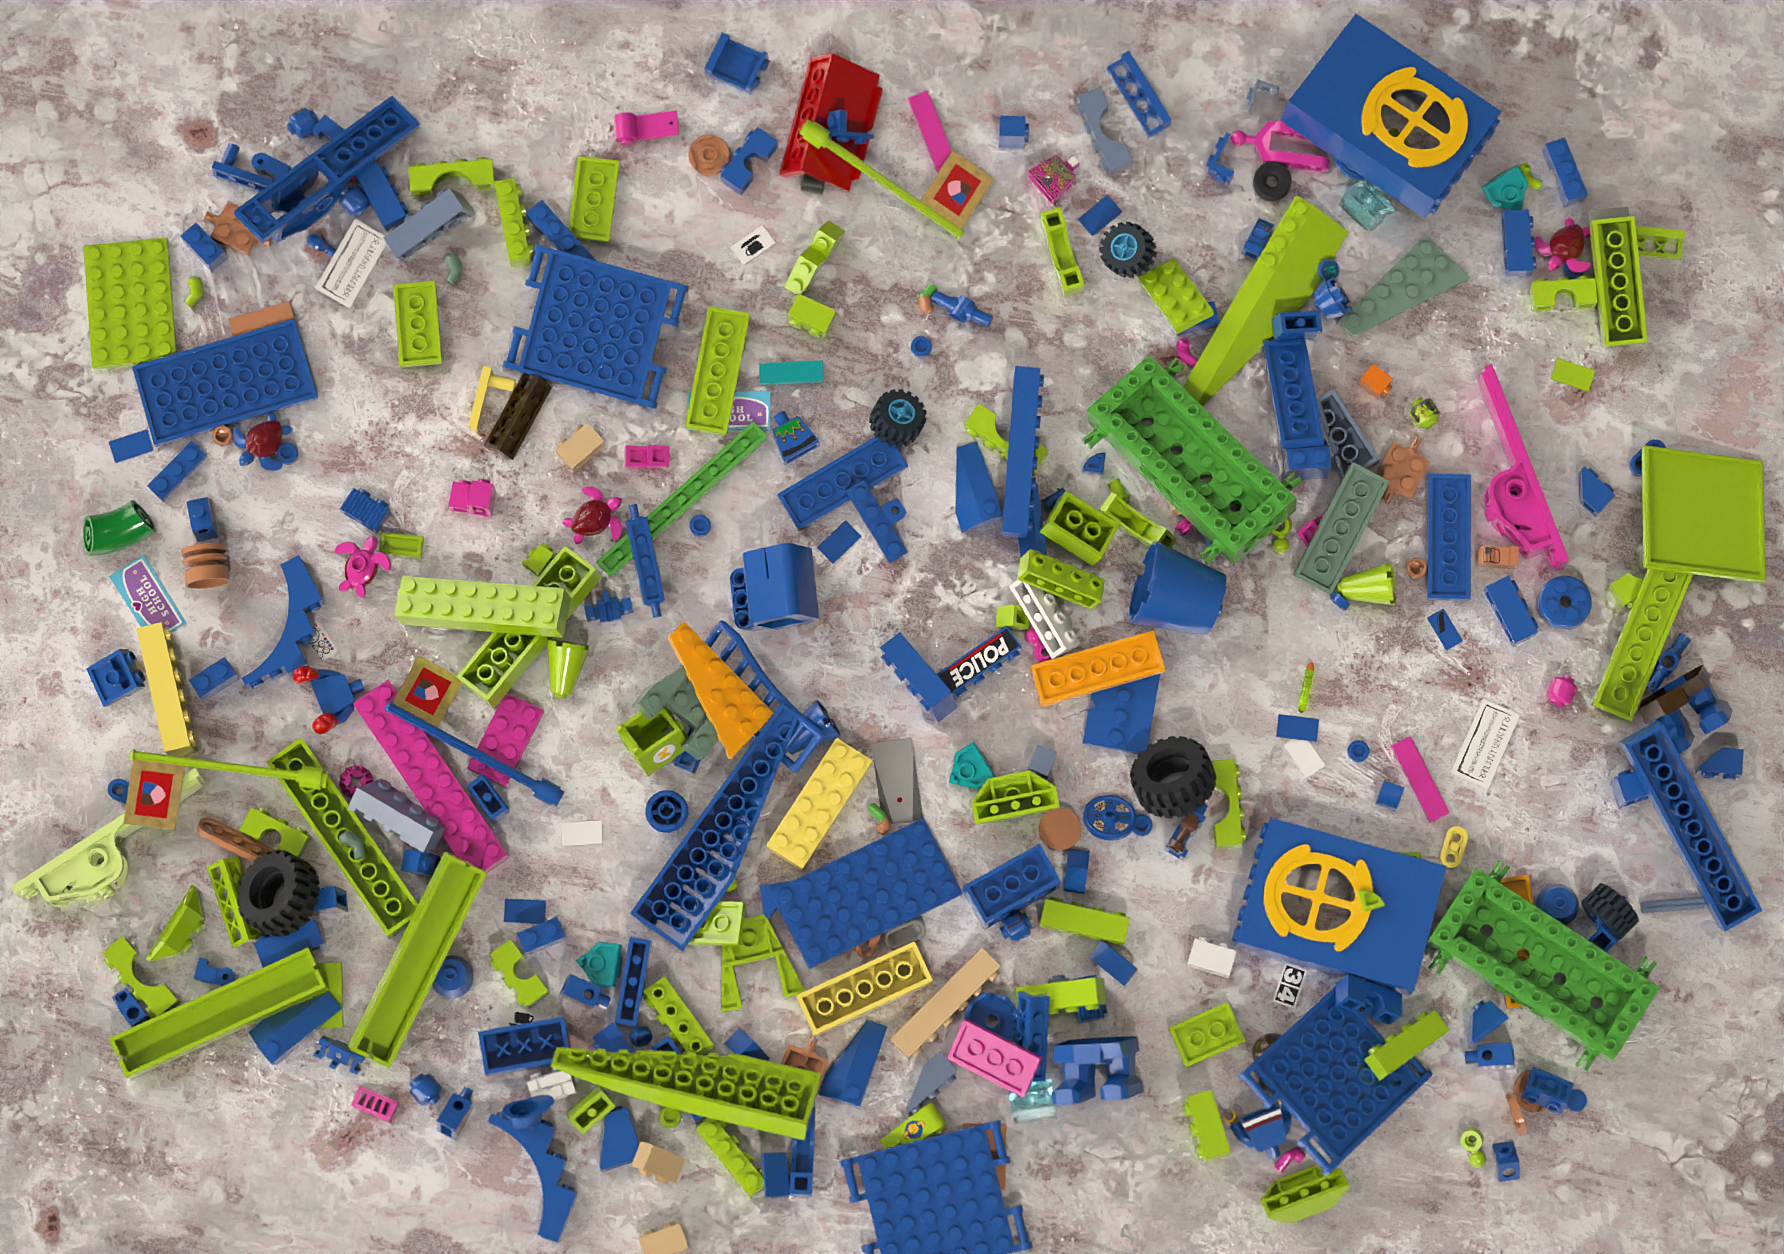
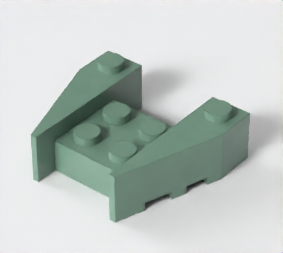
M682 664L654 684L645 688L632 706L647 719L654 718L663 706L670 709L693 729L681 747L696 760L705 758L716 744L718 733L713 723L709 721L695 693L696 690L691 680L689 681L686 675L687 672Z

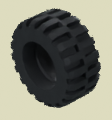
M1171 736L1165 740L1159 739L1153 745L1149 744L1146 746L1145 751H1141L1138 754V759L1134 760L1130 770V781L1140 805L1148 813L1161 818L1162 816L1165 818L1177 816L1179 818L1183 817L1186 813L1191 814L1195 812L1197 807L1201 808L1205 804V800H1209L1216 786V773L1204 746L1191 738L1188 740L1187 737L1179 736V738ZM1186 772L1175 781L1160 783L1170 774Z
M274 850L262 854V858H256L253 861L254 864L248 866L245 876L242 875L240 880L242 883L237 890L239 894L237 898L238 910L243 920L251 927L273 937L288 936L290 932L295 933L300 930V926H305L308 922L307 919L314 914V907L319 902L317 897L320 895L319 877L315 868L310 863L287 851ZM284 883L283 892L273 905L275 893L280 885Z

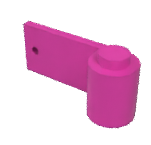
M677 110L638 116L630 112L614 115L616 141L624 146L631 145L635 141L679 135Z

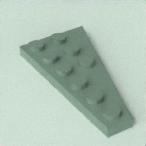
M1424 235L1352 307L1353 310L1346 313V316H1343L1338 321V325L1354 338L1402 312H1406L1461 283L1469 281L1471 277Z

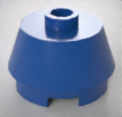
M1335 277L1329 280L1325 279L1313 293L1316 299L1314 304L1320 313L1323 312L1327 319L1346 316V313L1353 310L1351 306H1347V303L1350 301L1343 288L1335 285L1337 282Z
M671 790L659 791L647 802L645 809L646 819L650 826L659 832H674L680 829L686 822L688 805L685 799L677 792Z
M1552 884L1541 890L1536 900V907L1560 923L1567 925L1577 916L1579 901L1574 891L1562 884Z
M446 956L432 983V987L439 995L445 998L453 999L463 996L473 984L474 974L471 965L462 957Z

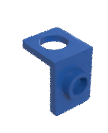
M1508 1141L1493 1144L1492 1148L1497 1162L1499 1182L1520 1179V1161L1514 1142ZM1512 1168L1515 1170L1511 1175L1503 1174L1506 1169Z

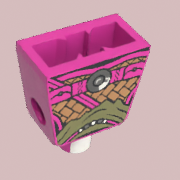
M1055 155L1028 171V178L1054 206L1075 183L1076 175L1072 171L1080 166V163L1073 155L1065 162L1058 155Z

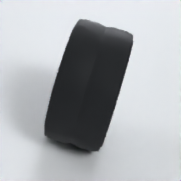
M1264 163L1255 172L1253 188L1256 194L1265 201L1274 202L1281 200L1290 190L1291 174L1281 163ZM1268 177H1275L1278 180V184L1275 187H1271L1267 184L1266 180Z

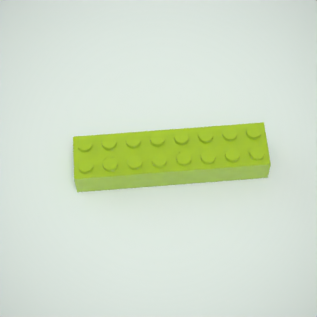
M564 546L531 586L564 588L571 597L568 620L601 580L602 576L595 567ZM493 632L456 678L463 686L492 708H495L545 648L547 640H551L553 637Z
M402 576L394 616L402 625L563 638L571 597L564 588Z

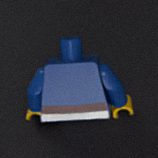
M1279 1100L1268 1109L1264 1107L1239 1117L1237 1122L1234 1111L1230 1110L1233 1115L1232 1120H1227L1223 1114L1224 1122L1231 1124L1230 1129L1235 1137L1249 1149L1255 1148L1257 1152L1266 1150L1269 1159H1274L1281 1155L1278 1145L1286 1142V1135L1290 1131L1292 1117Z

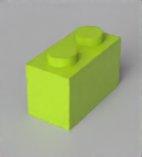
M798 293L787 315V319L790 322L789 324L797 329L803 327L809 330V334L820 338V336L826 338L836 318V310Z
M598 1085L566 1112V1115L583 1135L615 1107V1104L601 1086Z

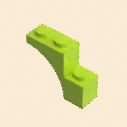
M829 220L818 229L811 245L800 254L784 287L796 295L799 293L804 296L823 264L839 246L846 231Z
M1111 492L1100 508L1104 515L1120 524L1118 529L1121 532L1138 538L1147 549L1154 541L1170 548L1177 541L1167 528L1156 524L1137 512L1117 494Z

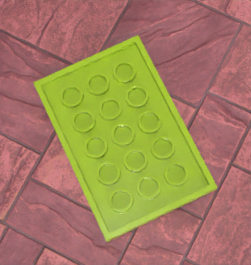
M168 238L83 246L92 368L103 369L139 365L176 354Z

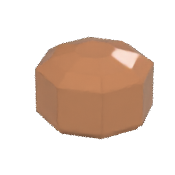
M224 425L215 427L212 433L213 441L222 447L230 445L233 440L232 429Z
M1413 558L1406 564V573L1411 579H1420L1426 574L1427 564L1422 558Z

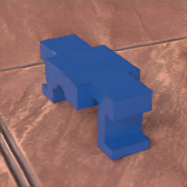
M609 590L602 591L603 599L596 601L597 607H593V605L584 606L587 622L600 620V623L603 624L622 620L621 616L633 614L630 597L622 599V602H618L617 597L610 598Z
M324 1035L320 1038L318 1044L322 1047L313 1056L322 1059L328 1047H330L326 1056L332 1059L329 1068L335 1070L339 1063L347 1065L348 1060L353 1057L354 1060L349 1072L357 1075L361 1071L357 1066L366 1057L351 1051L348 1044L339 1040H333ZM336 1053H340L341 1058H337Z

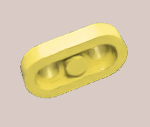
M1454 826L1446 833L1440 854V863L1447 866V869L1458 867L1462 861L1468 840V834L1464 828ZM1458 835L1460 837V841L1455 842L1452 839V836ZM1448 855H1452L1454 857L1453 862L1447 861Z

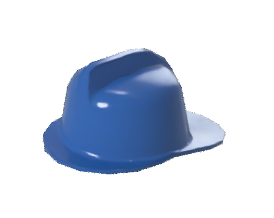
M538 1095L514 1101L503 1107L502 1113L507 1118H510L514 1129L531 1128L541 1121L542 1113L551 1108L554 1099L550 1095Z

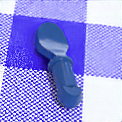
M311 234L307 237V243L312 248L324 250L325 254L334 256L336 249L331 247V245L327 246L319 235Z

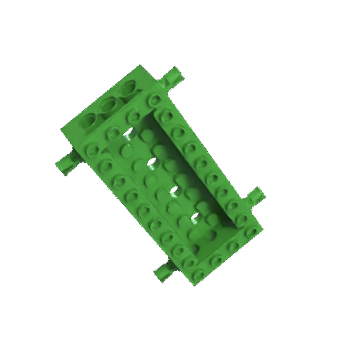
M1149 355L1087 409L1088 423L1094 430L1082 438V442L1084 444L1088 443V448L1092 449L1104 438L1212 544L1199 553L1201 559L1206 557V564H1209L1218 554L1222 553L1235 565L1296 511L1297 498L1290 491L1300 484L1302 480L1300 477L1294 479L1295 472H1292L1280 482L1173 379L1176 374L1184 369L1182 363L1177 365V358L1163 369ZM1151 418L1154 423L1151 426H1145L1142 424V420ZM1179 446L1183 451L1181 454L1176 455L1171 452V449ZM1203 475H1210L1212 480L1209 483H1203L1200 478ZM1237 503L1242 508L1238 512H1233L1229 507L1231 504Z
M1497 861L1489 876L1475 868L1427 941V945L1438 952L1428 969L1431 971L1439 963L1436 974L1440 976L1448 961L1452 960L1585 1048V1051L1575 1064L1579 1067L1587 1060L1583 1068L1584 1072H1588L1596 1057H1600L1610 1064L1614 1061L1660 990V987L1647 979L1657 963L1653 961L1646 968L1649 957L1645 956L1635 972L1500 883L1506 872L1510 869L1506 865L1501 872H1498L1502 861ZM1483 925L1490 926L1492 935L1484 937L1480 933V928ZM1525 949L1529 954V958L1526 961L1519 960L1517 957L1518 950ZM1556 973H1561L1565 976V983L1563 985H1558L1554 982L1553 978ZM1593 997L1601 999L1602 1007L1600 1009H1594L1591 1006L1590 1001Z

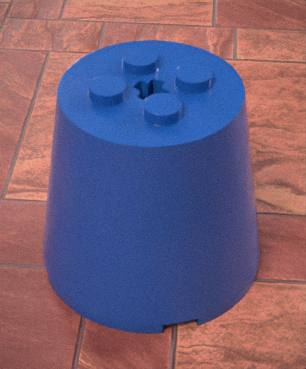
M1154 541L1148 548L1142 561L1143 564H1146L1142 575H1137L1128 612L1129 623L1208 635L1217 617L1222 612V601L1227 589L1226 574L1160 542Z

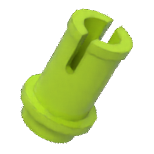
M1115 479L1107 484L1112 493L1117 494L1127 504L1130 503V496L1126 495L1120 479Z

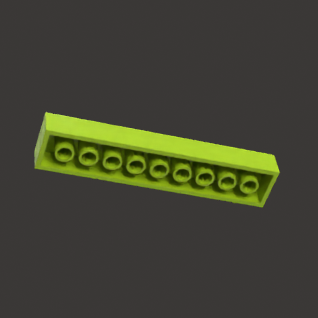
M302 737L266 761L270 768L291 771L302 770V766L323 768ZM277 778L387 937L391 939L407 928L418 903L356 814L348 809L349 804L331 778H328L327 788H321V790L300 787V783L296 782V780ZM345 831H351L359 836L363 841L365 858L355 859L353 847L345 844L342 845L339 841V836Z

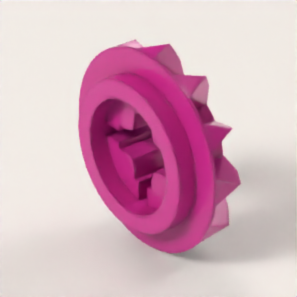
M353 765L346 768L340 775L339 786L342 793L352 799L357 786L350 785L352 784L351 775L356 779H362L360 780V786L374 782L373 776L365 767Z

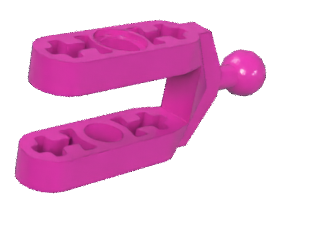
M1268 121L1256 136L1246 135L1241 130L1234 131L1230 136V140L1235 146H1242L1245 143L1254 144L1262 163L1278 162L1286 168L1314 172H1327L1329 170L1330 160L1328 158L1269 150L1271 135L1308 140L1281 121Z

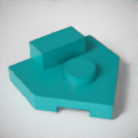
M1515 165L1489 180L1481 189L1491 205L1512 210H1522L1528 181L1518 165Z
M975 742L955 753L949 783L980 790L987 779L996 777L991 765Z
M598 942L585 955L580 956L576 962L586 973L591 983L597 986L615 988L616 980L620 978L623 957L620 956L622 945Z

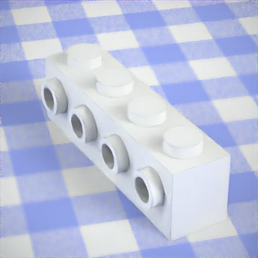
M1019 580L1009 586L1052 659L1069 653L1081 644L1051 593Z

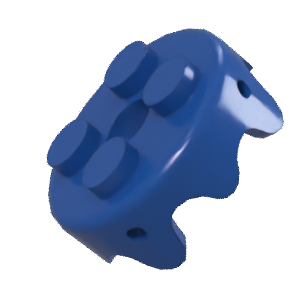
M1555 577L1543 586L1538 595V615L1555 629L1573 630L1586 620L1591 611L1592 597L1590 591L1582 581L1575 577ZM1561 597H1568L1571 605L1569 607L1561 606L1559 602Z
M984 993L969 1004L965 1019L1009 1041L1015 1036L1017 1009L1006 996ZM989 1015L996 1016L998 1024L994 1027L987 1026L985 1022L986 1017Z

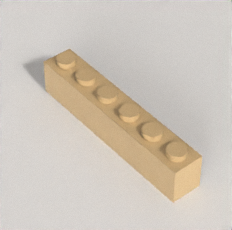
M981 948L890 1039V1042L908 1060L911 1057L915 1059L924 1050L922 1046L927 1041L931 1043L939 1035L937 1031L942 1026L946 1028L953 1022L954 1018L952 1016L957 1011L961 1013L969 1006L968 1000L973 995L978 997L985 990L983 985L988 980L993 982L1000 975L998 970L1001 966Z

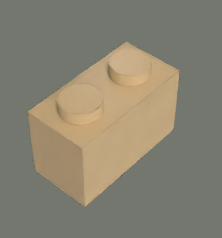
M588 423L584 426L582 424L573 431L574 435L568 440L566 438L557 445V456L573 473L605 447L604 440Z
M641 1141L632 1166L639 1169V1174L649 1178L651 1175L656 1176L655 1181L667 1185L668 1181L677 1183L686 1159Z
M675 1221L662 1225L663 1229L655 1232L654 1229L642 1233L643 1237L638 1238L644 1254H678L689 1250L681 1224H675Z

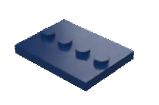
M1160 674L1092 693L1082 744L1133 754L1145 751L1149 741Z

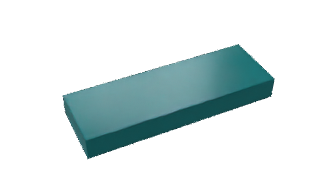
M823 360L759 363L760 386L824 383Z

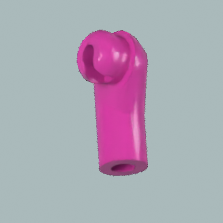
M1183 337L1176 344L1177 357L1194 368L1199 359L1190 354V341Z
M1295 1147L1285 1152L1274 1167L1283 1173L1293 1159L1300 1163L1306 1154L1301 1151V1148Z

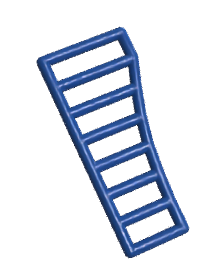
M719 621L705 640V643L711 648L722 631L725 632L732 639L719 656L723 662L727 661L738 646L744 657L733 672L740 678L748 665H750L756 674L748 686L753 693L762 683L769 691L762 701L768 708L776 699L780 704L783 703L799 715L798 723L794 727L781 760L792 772H799L823 739L824 732L806 718L775 687L752 655L742 636L725 621ZM804 728H806L814 737L794 762L786 753ZM757 731L752 738L756 739L760 732Z

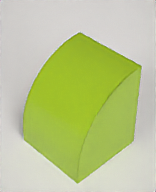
M1021 606L997 607L995 628L1003 629L1007 626L1010 630H1028L1029 619Z

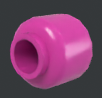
M1567 675L1554 677L1546 692V695L1549 697L1548 701L1560 708L1571 705L1578 691V687L1574 684L1575 680Z

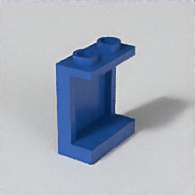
M722 32L704 68L705 75L751 95L752 90L758 88L761 81L759 76L762 71H766L770 60H768V52L763 51V53L753 50L731 40L730 35Z

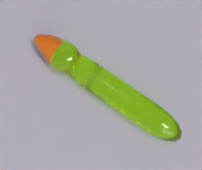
M1310 662L1305 669V678L1298 703L1300 713H1303L1307 706L1312 677L1315 673L1313 662Z

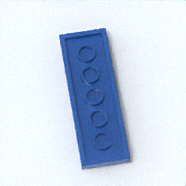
M1305 338L1263 341V351L1281 449L1324 446V437Z
M874 437L778 493L777 497L798 531L850 502L851 500L845 491L862 480L866 482L871 490L908 468L896 445L890 447L887 442L883 444L880 442L881 439L879 437Z
M1428 473L1427 600L1470 601L1471 474Z

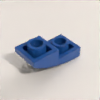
M1102 940L1089 955L1092 961L1124 986L1138 970Z

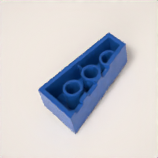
M900 632L880 647L883 654L880 657L888 667L891 665L895 671L893 672L901 682L904 681L906 683L908 691L912 696H916L919 699L921 706L926 712L931 714L937 723L958 708L949 688Z

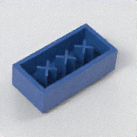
M565 1017L478 1032L486 1077L551 1066L557 1047L570 1048Z

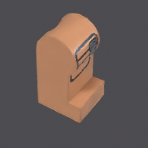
M1519 546L1478 547L1479 566L1505 569L1517 568Z

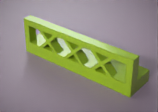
M1636 226L1638 248L1641 250L1638 251L1640 257L1681 260L1685 230ZM1647 241H1653L1658 248L1653 252H1649L1642 245ZM1668 243L1677 244L1676 254H1669L1663 247Z
M239 856L223 858L208 866L207 870L232 948H237L250 941H256L259 937L264 936L262 931L247 924L238 910L237 898L239 894L237 890L241 886L242 882L240 880L242 875L245 876ZM217 868H220L221 871L220 879L218 878L215 870ZM224 888L228 893L227 899L223 895ZM230 909H233L234 912L233 919L230 916ZM237 929L240 930L242 937L240 940H238L236 935Z

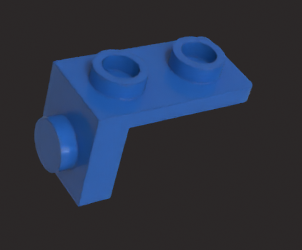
M846 110L829 112L827 125L830 134L828 136L836 138L837 142L854 140L855 144H866L867 140L874 139V134L847 132Z
M1226 132L1224 138L1220 136L1215 148L1218 150L1215 156L1210 155L1206 166L1209 167L1207 174L1214 177L1215 181L1230 185L1235 171L1217 163L1230 138V134Z

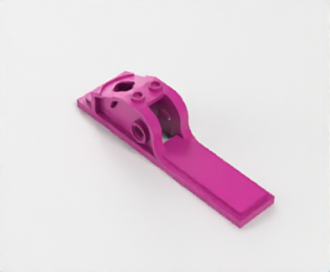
M1492 364L1485 366L1477 382L1511 466L1510 469L1497 474L1485 492L1484 505L1486 510H1484L1486 520L1488 522L1491 521L1493 528L1502 536H1506L1515 546H1519V553L1525 559L1548 552V563L1550 567H1554L1556 572L1566 566L1569 561L1568 555Z

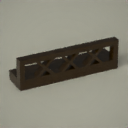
M523 373L484 446L499 452L507 459L513 460L549 395L552 386L540 377ZM530 380L529 386L524 389L527 381ZM520 400L519 404L514 407L515 403ZM510 418L508 424L504 426L506 420ZM500 436L497 445H494L496 438Z

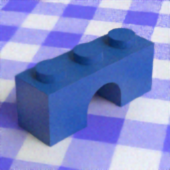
M759 127L755 131L751 130L745 138L746 143L742 148L738 147L732 155L733 160L730 164L726 163L720 171L721 182L741 196L754 180L753 173L746 169L745 163L751 158H759L767 163L778 148V141Z
M1566 138L1546 143L1542 153L1549 170L1553 169L1558 180L1557 190L1564 207L1566 208L1585 201L1588 193Z
M1349 974L1336 983V1006L1355 1012L1368 1003L1373 1010L1372 1019L1388 1025L1402 1017L1401 993Z

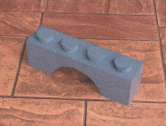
M1101 87L1077 96L1075 108L1078 115H1082L1085 120L1083 126L1086 133L1092 136L1093 141H1091L1094 152H1098L1101 157L1099 163L1102 170L1107 171L1108 175L1111 176L1132 168L1133 160L1125 143L1114 142L1108 139L1100 128V121L1108 112L1109 105Z

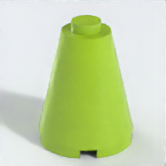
M1385 563L1342 577L1341 582H1338V593L1343 595V598L1349 600L1396 605L1397 596H1393V592L1396 590L1393 563Z
M553 639L547 640L550 692L554 693V697L566 699L567 695H572L588 655L589 645H577L574 642Z

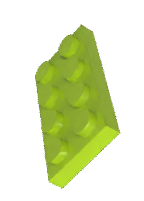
M578 156L568 227L578 240L610 243L620 165L618 160Z
M1175 258L1137 277L1143 289L1177 334L1214 315L1211 306Z
M424 281L393 284L400 368L442 364L436 282Z

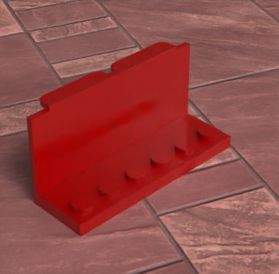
M834 53L810 58L779 175L786 178L807 174L843 191L850 192L852 181H857L860 178L861 171L828 148L821 146L817 149L804 140L799 131L808 119L812 122L816 121L828 130L827 119L829 112L846 110L847 132L868 134V131H871L874 126L883 91L882 87L877 86L880 75ZM831 138V140L864 162L870 140H867L866 144H855L854 140L837 142L836 138Z

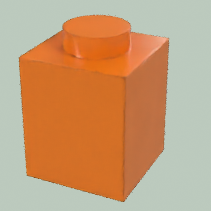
M1372 364L1362 376L1358 385L1379 399L1382 395L1386 397L1393 388L1390 385L1393 378L1375 364Z

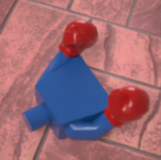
M304 665L296 668L292 674L294 683L300 685L310 681L323 713L312 723V729L317 734H326L332 728L346 722L354 711L353 703L356 701L354 694L365 690L361 679L348 683L345 674H341L338 671L316 669Z

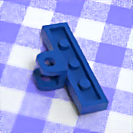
M864 480L846 490V494L888 563L890 564L908 553L892 527L894 523L906 515V510L900 500L894 499L880 507ZM892 507L897 508L898 512L896 515L892 513Z

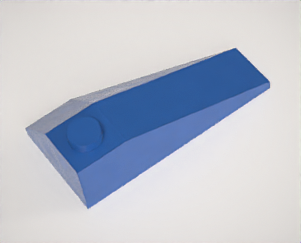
M977 441L957 447L956 516L962 533L1000 522L1003 519V514Z
M326 992L263 1019L248 1033L272 1065H278L323 1024L338 1013L342 1007L329 992Z
M866 1020L826 1073L819 1096L858 1109L861 1108L888 1026Z

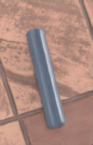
M1702 897L1642 901L1640 904L1642 913L1695 910L1705 907Z

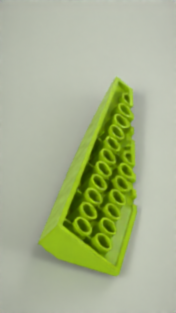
M1297 195L1183 386L1202 407L1263 347V341H1269L1274 336L1272 325L1274 317L1279 313L1298 312L1309 301L1321 280L1318 275L1319 264L1323 260H1333L1349 233L1316 206Z
M557 1047L551 1062L552 1068L641 1100L800 1140H805L821 1079L820 1073L740 1054L718 1056V1053L696 1055V1052H687V1054L682 1055L672 1051L639 1050V1053H628V1050L606 1052V1049L586 1051L585 1048Z

